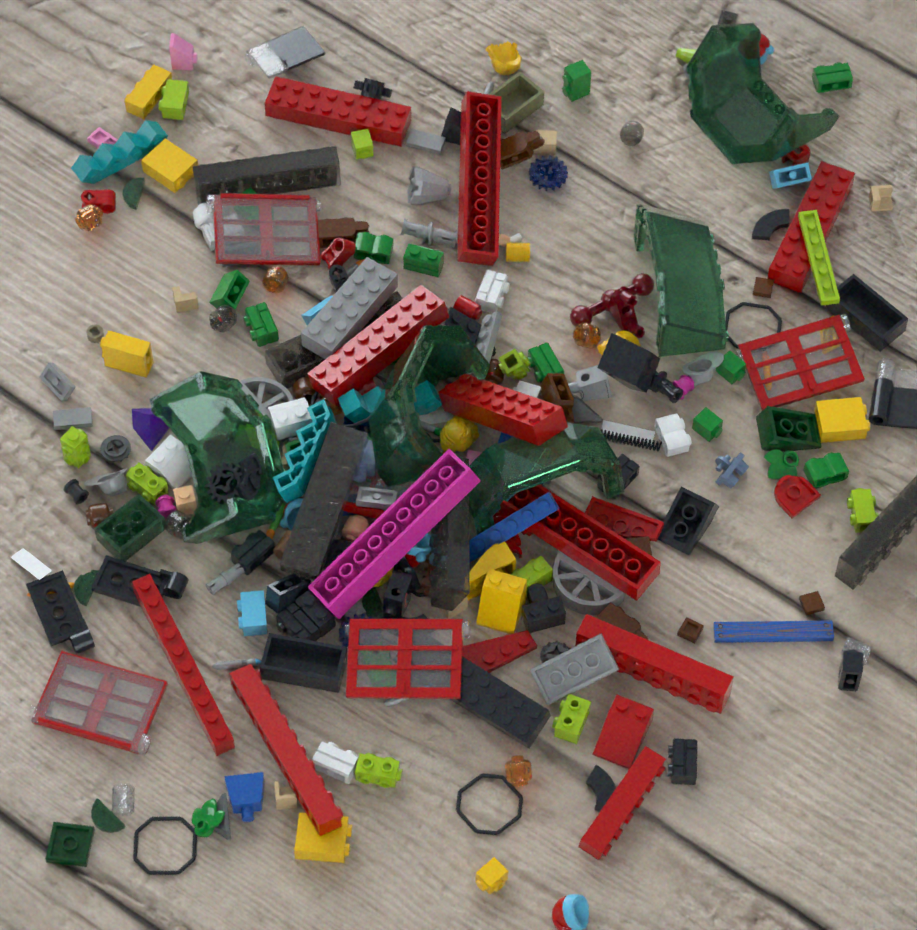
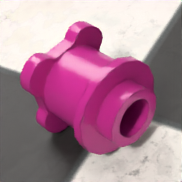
M681 375L678 381L674 380L672 382L677 388L683 389V395L680 400L684 399L688 391H692L695 388L694 381L690 376Z
M161 495L155 501V505L158 507L159 520L177 516V512H175L177 508L173 505V497Z

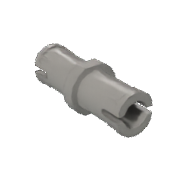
M237 563L226 572L222 571L217 578L206 584L208 591L211 590L210 593L214 595L221 588L231 585L233 580L245 573L243 567L240 568L241 565Z

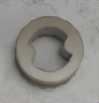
M97 324L89 326L87 329L88 340L91 343L101 342L104 336L103 328ZM93 331H94V332H95V331H96V332L98 331V335H97V336H93V335H92Z

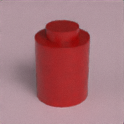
M460 295L454 303V309L473 320H478L482 315L481 305L463 295Z

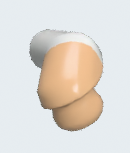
M519 233L512 237L499 234V245L505 248L507 242L519 243L523 241Z

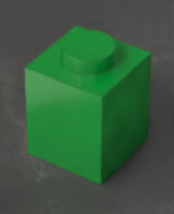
M730 350L724 355L723 362L716 367V372L732 385L737 380H742L745 376L746 363Z
M705 407L693 418L692 429L710 442L714 437L717 438L722 433L723 420Z

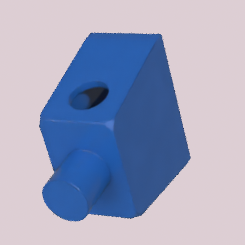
M264 773L224 776L233 813H241L243 822L253 821L254 812L261 811L263 806Z

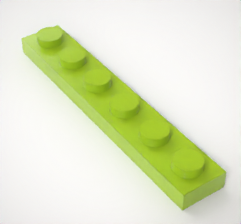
M817 210L799 212L798 219L821 306L838 304L840 297Z

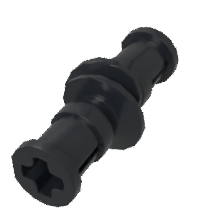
M655 371L648 389L655 393L659 391L666 395L672 403L680 400L683 395V389L677 388L671 381L666 379L667 373L665 371L659 373Z

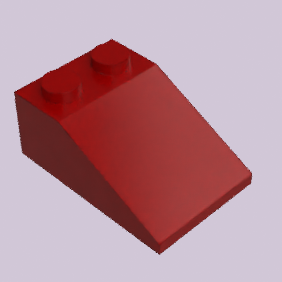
M616 695L593 755L630 769L652 723L654 709Z

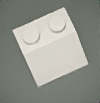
M305 397L268 407L277 440L297 435L296 430L313 422L307 409L309 405Z
M169 435L145 460L146 466H149L158 477H163L168 483L167 486L172 490L182 487L201 467V464L187 446L172 435Z

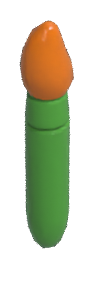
M282 503L279 506L266 532L267 537L269 536L271 539H273L275 531L284 515L283 511L286 503Z

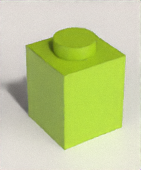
M364 129L351 132V144L356 160L372 157L373 143L369 130Z

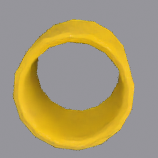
M507 242L506 262H530V243Z

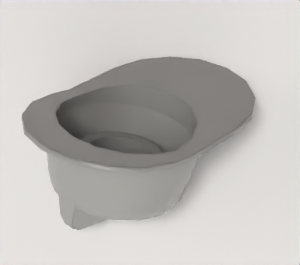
M720 352L705 353L692 362L685 364L682 367V371L693 379L694 386L709 382L713 378L714 369L723 362L724 355Z
M127 469L94 477L86 481L84 485H97L104 494L117 496L127 491L124 472Z

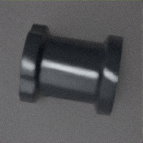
M77 479L70 480L63 489L66 494H70L73 497L75 504L83 503L89 495L87 490H83L80 487Z

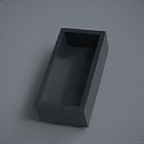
M852 274L837 287L840 302L838 304L826 305L827 309L835 315H840L844 323L880 352L906 331L908 318L855 274Z
M269 633L260 664V674L262 679L339 693L348 659L347 647Z

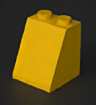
M489 569L482 587L476 625L507 634L515 633L522 614V606L526 603L527 579Z

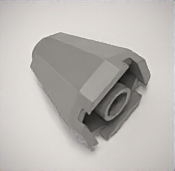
M412 166L409 175L411 182L407 189L408 203L419 205L446 199L447 195H450L451 184H449L447 179L421 167Z

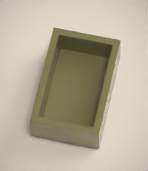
M520 71L489 94L502 96L501 130L505 134L544 105V91Z

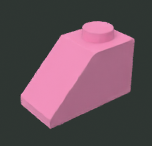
M171 33L169 49L172 70H193L194 63H197V53H194L193 45L178 35Z

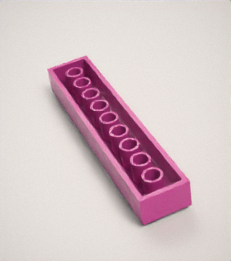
M448 449L339 555L308 588L340 619L481 480L458 456Z

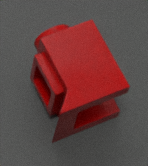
M798 141L788 149H783L781 162L784 164L788 160H792V166L807 163L810 159V149L806 144L802 145Z

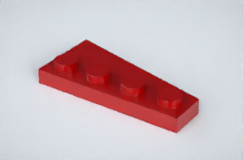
M593 496L585 511L587 515L623 538L649 536L650 541L657 542L664 526L662 521Z
M528 630L465 645L463 646L462 656L490 673L537 649V644Z

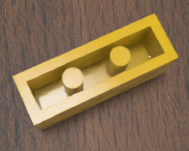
M153 64L149 70H146L140 82L138 81L135 84L132 92L126 95L124 100L126 112L144 120L162 98V87L166 86L167 79L172 80V73Z

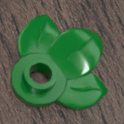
M774 449L765 454L764 458L771 464L768 468V478L777 480L786 475L797 476L796 467L799 464L797 453L790 450L782 452L781 450ZM786 458H790L792 463H788Z
M214 798L206 801L202 808H196L192 814V824L195 826L194 831L199 837H209L213 833L214 827L218 826L224 818L225 812L217 811V802Z

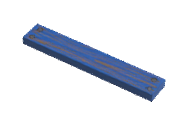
M833 621L714 622L713 624L715 643L816 642L834 640Z

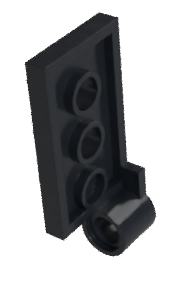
M106 555L91 588L92 592L141 607L134 594L133 587L130 586L132 581L150 574L162 598L164 595L173 599H181L189 579L179 572H170L160 569V572ZM114 576H121L123 578L120 582L112 580Z
M63 570L26 584L51 647L70 640L76 654L95 647L92 635L82 617ZM54 591L57 593V597L52 600L46 597L47 593ZM55 609H63L64 614L60 617L53 614Z

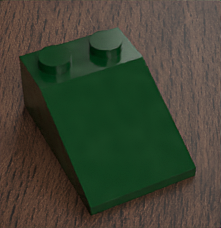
M767 406L756 416L762 450L771 451L778 449L785 452L789 450L820 449L822 447L814 413Z

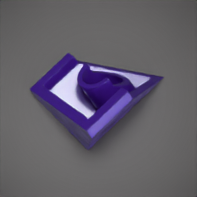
M170 407L132 409L133 429L151 451L171 427Z

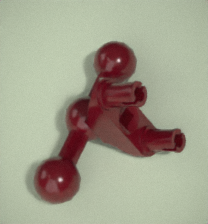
M638 274L633 278L630 286H621L616 290L609 289L605 291L601 301L589 307L584 305L574 307L570 313L571 323L577 328H586L591 324L593 316L606 310L611 312L622 331L631 332L637 338H642L645 335V329L638 325L634 309V306L637 304V297L635 295L648 296L654 289V280L648 274Z

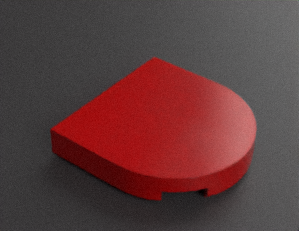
M786 475L777 482L774 489L776 502L791 519L821 497V494L802 476Z

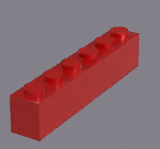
M644 747L581 838L578 846L580 849L597 860H600L602 855H608L612 848L610 844L613 839H619L623 832L622 826L624 823L628 825L634 814L632 811L635 807L640 808L645 800L643 798L645 792L650 793L655 785L653 781L656 776L660 778L664 773L666 758L649 747Z

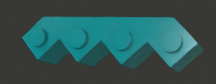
M145 120L136 133L124 131L115 145L102 143L93 156L80 154L71 169L81 182L95 184L144 158L165 138L167 139L168 134L158 122Z
M427 380L412 390L401 383L389 391L388 401L383 409L370 421L427 415L442 406V402L436 387ZM377 386L362 396L353 388L339 397L338 400L345 416L352 422L357 423L368 418L378 410L385 398V391Z
M324 399L307 407L313 422L296 430L301 446L284 454L290 469L273 477L278 492L286 503L305 494L338 426L332 410Z

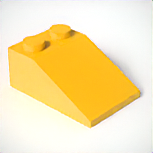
M506 542L496 543L487 549L462 580V592L468 600L481 595L483 583L489 569L506 574H511L516 569V558Z

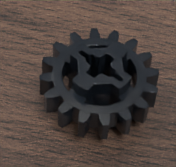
M364 78V82L355 80L353 89L360 90V95L380 100L382 96L390 98L392 89L384 87L385 83Z
M223 463L222 468L216 465V471L211 470L212 476L206 478L210 481V483L205 485V487L210 489L207 494L212 496V500L217 501L221 505L224 502L230 505L231 500L237 503L239 494L235 488L239 485L242 477L241 468L233 463L229 465Z

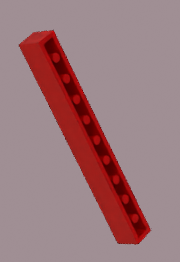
M148 574L132 581L134 594L216 756L234 749V738L151 575Z
M252 664L230 672V684L294 794H296L298 801L318 835L322 836L342 827L341 818H343V812L341 808L335 806L331 791L325 789L322 776L316 774L313 761L311 759L308 760L304 746L302 744L299 745L297 742L298 738L293 729L290 730L288 727L289 723L285 714L281 715L276 699L272 700L270 689L267 684L264 685L262 683L259 670H255Z

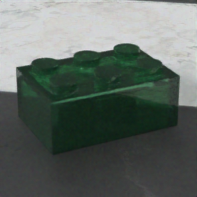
M138 493L97 525L94 530L96 540L115 558L127 561L165 531L166 525L165 518Z

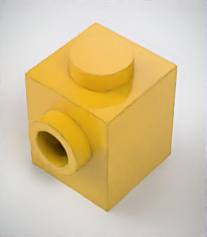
M495 857L476 872V885L480 890L486 891L489 895L494 891H499L505 885V881L508 880V870Z

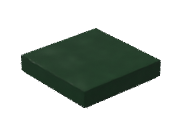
M53 822L45 858L46 862L87 867L95 831L94 826Z

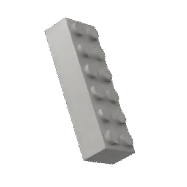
M366 257L301 332L302 346L327 359L355 337L398 287V274Z

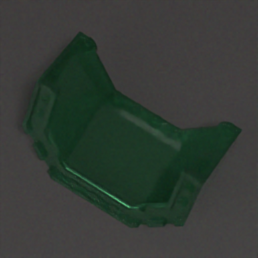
M754 23L712 25L686 66L687 74L690 76V84H688L689 99L692 102L690 117L732 164L775 161L830 131L840 117L831 108H826L821 113L798 115L793 108H789L770 88L761 76L759 50L761 31Z
M636 204L633 234L636 252L644 251V241L647 238L656 277V288L660 296L656 346L659 357L724 350L726 342L729 341L728 331H726L723 300L725 283L724 279L720 278L721 265L717 264L716 261L718 253L717 249L713 248L714 235L710 234L709 226L697 218Z
M460 325L423 326L394 365L369 418L376 470L379 477L388 487L416 481L443 455L421 427L419 412H415L414 402L417 401L415 393L416 384H421L427 380L436 387L439 380L471 372L474 373L478 380L485 379L491 365Z
M203 371L192 375L149 399L152 413L162 418L185 446L189 468L194 481L193 485L198 498V505L189 523L182 527L181 534L184 542L199 544L270 524L275 521V514L280 510L284 502L273 477L283 473L284 468L271 419L267 414L263 415L259 411V404L250 394H245L241 389L243 385L238 379ZM255 452L261 464L262 475L260 489L254 499L246 500L241 499L239 496L237 498L231 497L226 500L227 504L224 502L223 505L212 500V496L207 494L210 489L205 487L206 484L210 483L206 479L212 476L210 471L213 470L215 472L216 465L222 468L223 463L228 465L233 463L240 467L238 463Z
M567 423L568 427L540 446L511 437L505 442L495 443L486 448L468 466L481 481L461 500L475 536L495 525L493 515L501 508L500 504L503 501H508L520 491L574 471L586 472L587 470H592L593 474H601L606 499L624 493L621 463L600 429L594 426Z

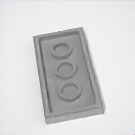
M602 634L530 669L547 706L619 670Z

